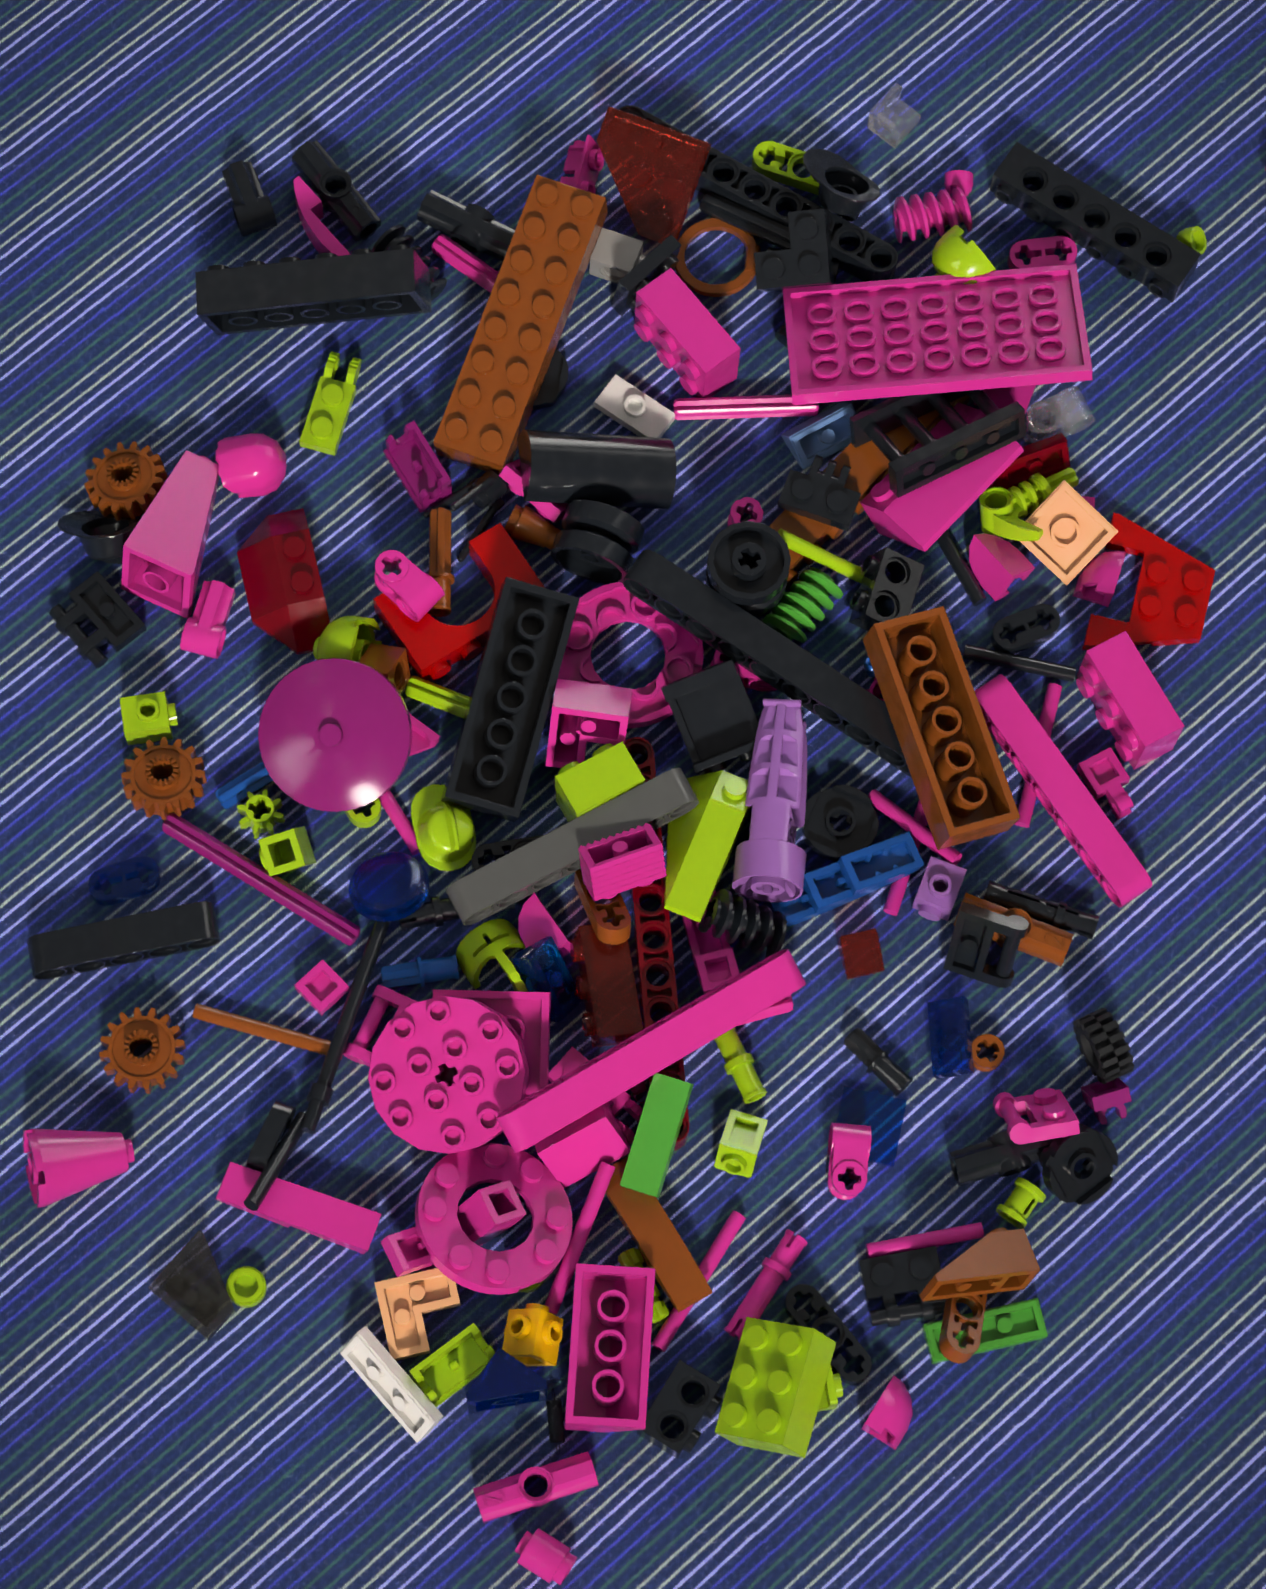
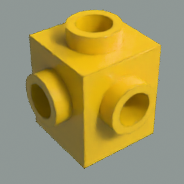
M527 1303L524 1309H509L504 1329L501 1356L524 1367L556 1366L563 1335L564 1319L550 1313L548 1306L537 1303Z

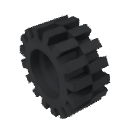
M1100 1008L1073 1022V1029L1077 1035L1075 1038L1081 1046L1079 1049L1084 1054L1087 1065L1091 1067V1072L1094 1076H1097L1099 1082L1106 1084L1133 1071L1134 1064L1132 1063L1133 1057L1129 1053L1130 1047L1124 1040L1123 1032L1119 1030V1024L1116 1020L1113 1021V1015L1107 1012L1106 1008Z

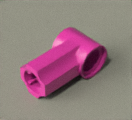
M215 580L204 581L192 618L189 617L185 623L180 642L181 650L214 659L220 657L226 638L225 625L236 594L234 588Z

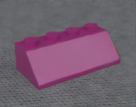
M959 402L953 407L968 424L986 416L981 410ZM944 419L930 431L935 439L954 432ZM1014 441L899 498L890 489L888 473L881 482L871 489V492L860 503L879 534L926 552L1024 450L1017 441ZM918 443L910 452L922 447L920 443Z
M576 1263L565 1430L606 1433L646 1429L655 1268Z

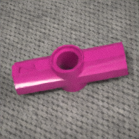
M587 1451L541 1467H529L522 1473L473 1488L480 1515L483 1523L531 1507H542L550 1501L599 1486L591 1457ZM533 1477L542 1478L547 1484V1491L540 1497H532L524 1489L525 1483Z

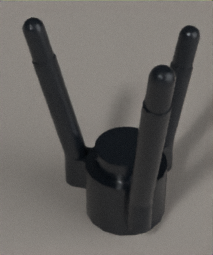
M488 469L482 476L476 477L468 485L423 513L425 518H429V513L432 509H438V507L446 508L450 506L451 511H456L470 500L480 508L489 506L488 511L458 555L457 560L459 562H463L469 554V541L482 534L496 512L505 505L501 497L508 492L507 486L499 475Z

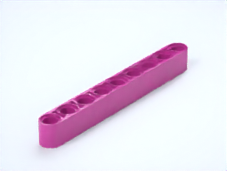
M789 949L776 952L505 1109L496 1116V1119L515 1153L523 1151L805 986L806 982Z

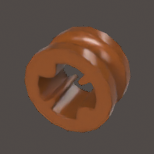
M983 1034L975 1038L968 1053L971 1065L981 1072L995 1070L1000 1066L1005 1055L1003 1042L992 1034ZM983 1044L987 1049L993 1047L996 1052H994L992 1058L995 1060L990 1062L987 1057L980 1059L977 1054H979L981 1048L978 1046Z

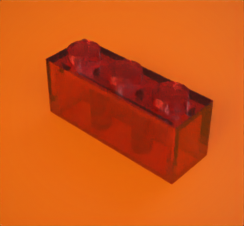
M592 925L579 926L574 939H570V955L572 962H578L580 976H576V991L578 998L585 1001L586 1013L582 1014L584 1035L586 1037L591 1036L592 1048L617 1045L643 1030L628 940L617 945L606 944L596 937Z

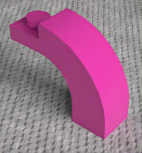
M510 1179L479 1189L459 1205L457 1211L461 1229L472 1242L479 1246L502 1234L527 1215ZM416 1226L388 1235L381 1241L397 1277L420 1269L426 1271L436 1267L430 1260L431 1255L425 1247L422 1238H418Z

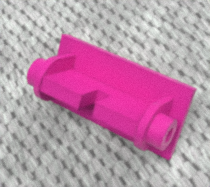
M587 135L585 142L576 140L573 145L569 146L563 171L566 174H574V177H561L560 182L596 194L595 185L599 171L604 166V153L591 135Z

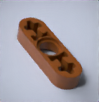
M581 869L575 871L574 886L596 937L601 942L610 945L626 942L631 933V916L621 894L618 893L614 898L608 899L612 901L611 903H595L583 883ZM612 918L613 925L610 922H607V919Z
M987 1294L946 1299L939 1348L944 1357L949 1361L958 1364L965 1363L978 1350ZM956 1303H964L969 1306L973 1312V1317L967 1318L962 1316L956 1308ZM960 1331H964L960 1340V1344L964 1348L958 1346L959 1342L955 1338Z

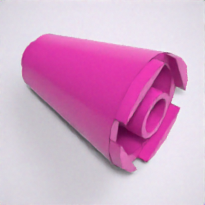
M33 1128L23 1130V1152L28 1153V1165L25 1166L32 1199L34 1204H37V1208L46 1207L125 1173L129 1168L128 1163H132L135 1160L131 1139L124 1140L121 1132Z

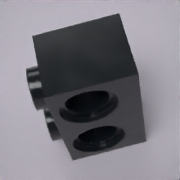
M887 547L869 555L861 567L860 573L863 578L860 588L856 590L850 602L852 613L849 623L869 631L875 623L909 615L925 565ZM885 569L890 572L892 582L886 577ZM875 603L880 606L882 615L877 613Z
M679 1360L646 1414V1429L637 1430V1434L677 1459L683 1450L690 1454L702 1434L696 1430L702 1418L705 1416L711 1419L722 1401V1398L717 1396L721 1385ZM695 1385L702 1390L704 1398L697 1404H689L682 1398L681 1391L686 1386ZM675 1419L681 1423L683 1433L677 1438H668L661 1432V1424L665 1420Z

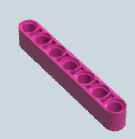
M999 674L976 689L975 694L989 732L1025 782L1031 787L1038 800L1111 901L1119 908H1122L1151 888L1153 884L1145 868L1004 675Z

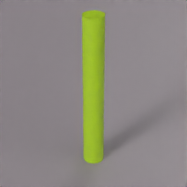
M783 529L778 530L780 536L787 543L788 549L861 584L863 576L860 573V566Z

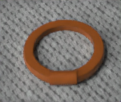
M709 218L690 226L678 239L681 247L677 256L679 262L675 266V270L687 287L696 293L709 297L729 296L744 289L756 275L754 253L761 252V247L758 246L753 235L719 219ZM714 230L725 231L735 235L745 245V268L736 279L724 284H708L698 280L689 272L685 263V252L690 242L702 233Z

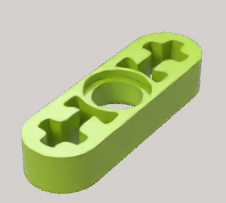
M764 141L755 147L752 158L753 170L773 181L819 195V182L811 175L806 178H800L792 170L795 165L803 163L805 151L774 141ZM768 154L773 155L774 161H771L770 165L763 164V158H766ZM785 159H789L786 172L782 171Z

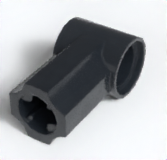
M241 160L230 164L227 169L222 171L233 202L234 217L242 237L277 226L268 195L263 194L252 162H243Z

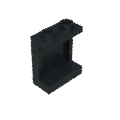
M734 658L661 687L693 762L695 773L704 770L705 774L721 771L727 768L725 761L739 756L741 762L752 758L759 721Z

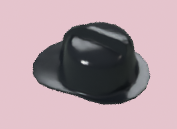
M817 148L808 150L803 155V164L806 170L819 182V202L828 211L841 216L849 222H853L858 218L867 202L874 201L880 196L878 185L861 174L839 155Z
M80 511L60 518L58 520V527L67 534L79 537L86 554L91 559L110 564H122L123 545L140 520L122 517L118 521L112 514L105 517L100 511Z

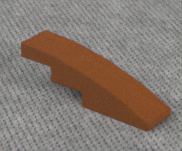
M627 1156L612 1165L616 1168L605 1194L616 1209L620 1221L634 1240L647 1266L655 1268V1278L679 1313L712 1294V1289L658 1199L654 1196L620 1186L628 1160Z

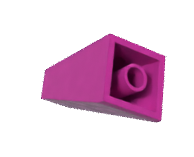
M187 450L185 451L123 545L122 590L188 619L190 617L218 488V464L205 456H198Z

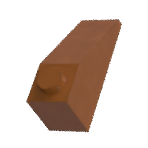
M1001 1227L987 1233L981 1240L933 1276L919 1294L922 1302L1025 1289L1040 1271V1267L1024 1228L1007 1230V1228Z

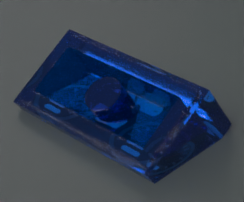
M552 936L541 939L518 952L510 959L521 980L525 983L528 992H551L550 1022H561L583 1000Z

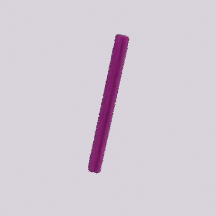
M170 813L166 820H164L162 825L164 833L344 944L351 946L359 937L361 931L358 925L276 875L269 876L268 870H265L262 866L189 821L178 817L175 813Z

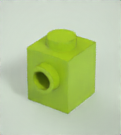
M165 691L119 698L123 730L128 745L146 743L149 739L152 742L161 741L162 737H166L167 740L173 739L171 726L178 725L176 705L175 703L168 704Z
M305 826L293 828L258 840L260 860L265 870H268L269 876L283 874L316 863Z

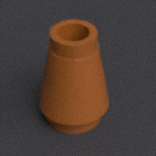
M518 504L515 505L504 527L507 533L511 534L510 537L512 539L543 548L546 547L550 550L556 534L561 532L560 529L556 528L526 505L524 508Z

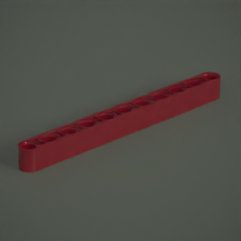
M633 737L626 740L625 746L630 754L640 753L646 758L643 764L637 765L645 778V782L655 778L656 769L652 745L641 737ZM660 827L654 831L663 846L662 831ZM665 877L653 881L648 886H638L630 889L643 1029L655 1023L650 1017L654 1010L664 1009L670 1014L678 1009L669 910L664 909ZM647 898H653L660 903V908L652 912L646 911L640 906V902ZM649 935H657L662 938L664 944L660 948L652 949L647 947L643 940ZM653 972H661L667 977V982L661 986H654L647 981V976ZM683 1058L658 1073L685 1081ZM653 1075L648 1078L649 1087H650V1084H651ZM688 1105L681 1125L682 1133L677 1138L674 1151L683 1147L688 1139L690 1125Z

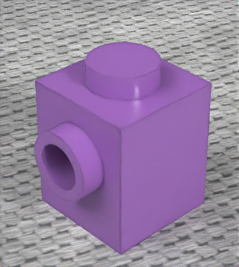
M931 856L912 908L919 910L918 914L926 919L940 921L941 918L948 921L967 869Z

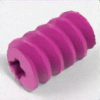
M960 187L953 188L951 197L946 189L939 190L937 199L932 192H925L923 201L917 194H912L908 203L903 196L897 197L895 200L893 223L899 243L902 242L903 232L906 231L911 241L916 240L917 230L921 229L926 239L930 238L931 227L936 228L939 236L944 235L946 225H950L952 228L955 224L959 226L962 222L968 232L972 231L970 205Z

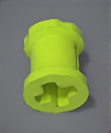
M1017 1177L1014 1181L1016 1187L1005 1203L998 1205L996 1212L1013 1226L1023 1229L1027 1225L1026 1219L1038 1202L1043 1203L1047 1197L1037 1186L1024 1178Z

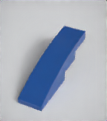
M909 831L841 856L836 863L806 873L804 875L803 893L799 898L787 902L766 903L772 912L780 911L785 915L788 928L883 888L924 868L925 864Z

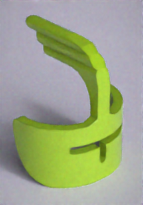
M505 919L490 920L470 931L462 939L456 951L457 961L475 990L481 986L479 975L484 965L490 959H496L509 978L514 991L528 992L519 973L504 953L505 950L510 948H522L525 954L528 953L518 930L512 923ZM485 936H487L490 939V941L492 942L491 944H487L486 940L484 939Z

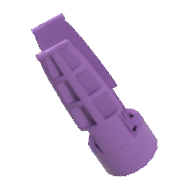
M763 698L764 707L757 727L745 806L752 807L749 840L737 845L732 888L736 893L756 901L787 902L799 898L803 893L806 853L801 847L795 845L796 830L803 827L805 823L807 795V722L802 719V700Z

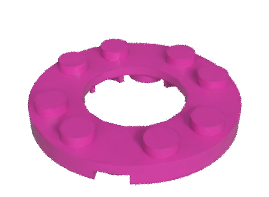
M615 582L597 587L580 597L557 679L609 685L596 673L591 660L592 646L599 634L611 625L623 622L638 623L649 628L662 642L665 661L663 669L655 680L645 687L632 690L627 728H640L656 724L673 715L661 687L702 670L703 641L635 597L624 587L623 583Z
M487 1143L477 1148L444 1156L426 1176L418 1193L415 1206L416 1231L418 1238H422L425 1247L431 1255V1262L445 1276L457 1284L485 1294L504 1295L518 1293L519 1289L529 1287L535 1283L539 1284L545 1280L560 1263L566 1253L572 1235L571 1205L560 1181H557L547 1166L525 1151L515 1153L511 1146ZM510 1179L516 1193L522 1196L527 1209L531 1213V1233L525 1242L514 1249L505 1251L484 1249L472 1242L461 1229L457 1216L459 1200L464 1192L479 1184L488 1182L491 1184L500 1183Z

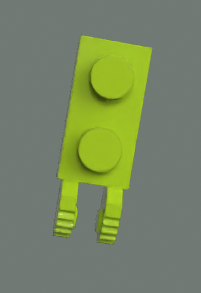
M333 351L330 352L325 365L324 375L320 376L299 440L300 447L336 455L356 394V382L362 363L360 358H352L348 366L346 381L342 382L334 380L336 370L340 364V354Z

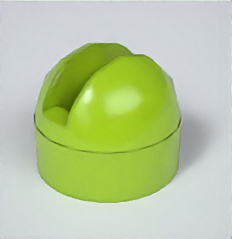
M1201 227L1185 228L1176 236L1177 240L1201 255L1205 252L1207 240Z

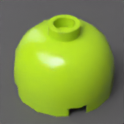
M956 224L936 242L932 251V264L937 272L934 276L951 274L956 277H974L996 271V269L973 240L965 241L961 236L964 231ZM969 280L963 284H974L977 281Z
M342 616L333 620L326 626L320 637L315 640L313 647L315 659L337 658L358 662L371 643L382 645V641L375 640L374 630L380 631L379 624L374 618L361 616Z

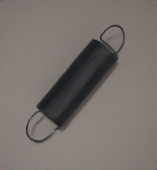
M554 1393V1400L546 1401L550 1443H564L562 1399L555 1398Z

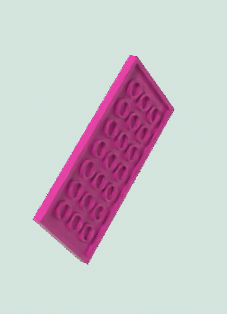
M1076 264L996 270L974 277H956L949 274L783 289L793 405L1092 380L1093 369ZM969 280L977 281L974 284H963Z

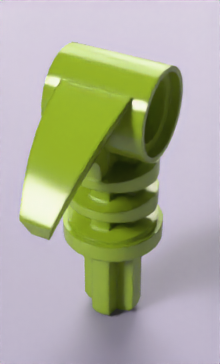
M1067 468L1047 478H1044L1040 473H1036L1029 477V482L1023 481L1018 484V487L1012 486L1008 489L992 487L986 489L979 496L982 531L986 534L1016 541L1040 540L1043 535V529L1021 519L1027 517L1028 513L1032 514L1063 480L1072 488L1076 487L1079 484L1076 472L1073 468Z

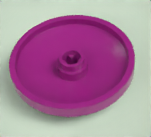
M330 658L312 661L296 668L275 686L267 698L261 713L258 740L263 763L270 777L285 794L307 807L321 811L339 812L366 806L379 799L393 787L408 762L412 745V725L406 703L401 694L383 674L357 661Z

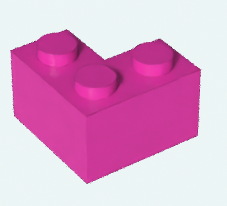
M557 679L552 704L545 766L562 768L573 761H578L579 763L585 761L587 742L616 745L623 741L625 744L633 689Z

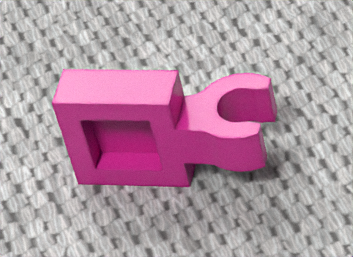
M1111 747L1078 763L1077 771L1095 800L1106 795L1110 808L1118 820L1131 814L1130 808L1134 804L1122 787L1129 783L1130 777Z

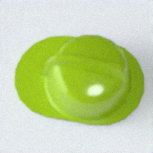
M433 784L422 788L414 796L411 803V820L417 847L421 857L430 866L440 871H454L463 868L472 859V855L476 850L474 824L470 809L449 804L448 801L442 802L441 798L445 785Z

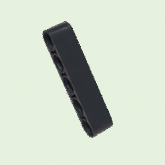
M201 901L36 934L27 939V946L33 978L47 980L211 947L220 942V935L214 904L208 901Z

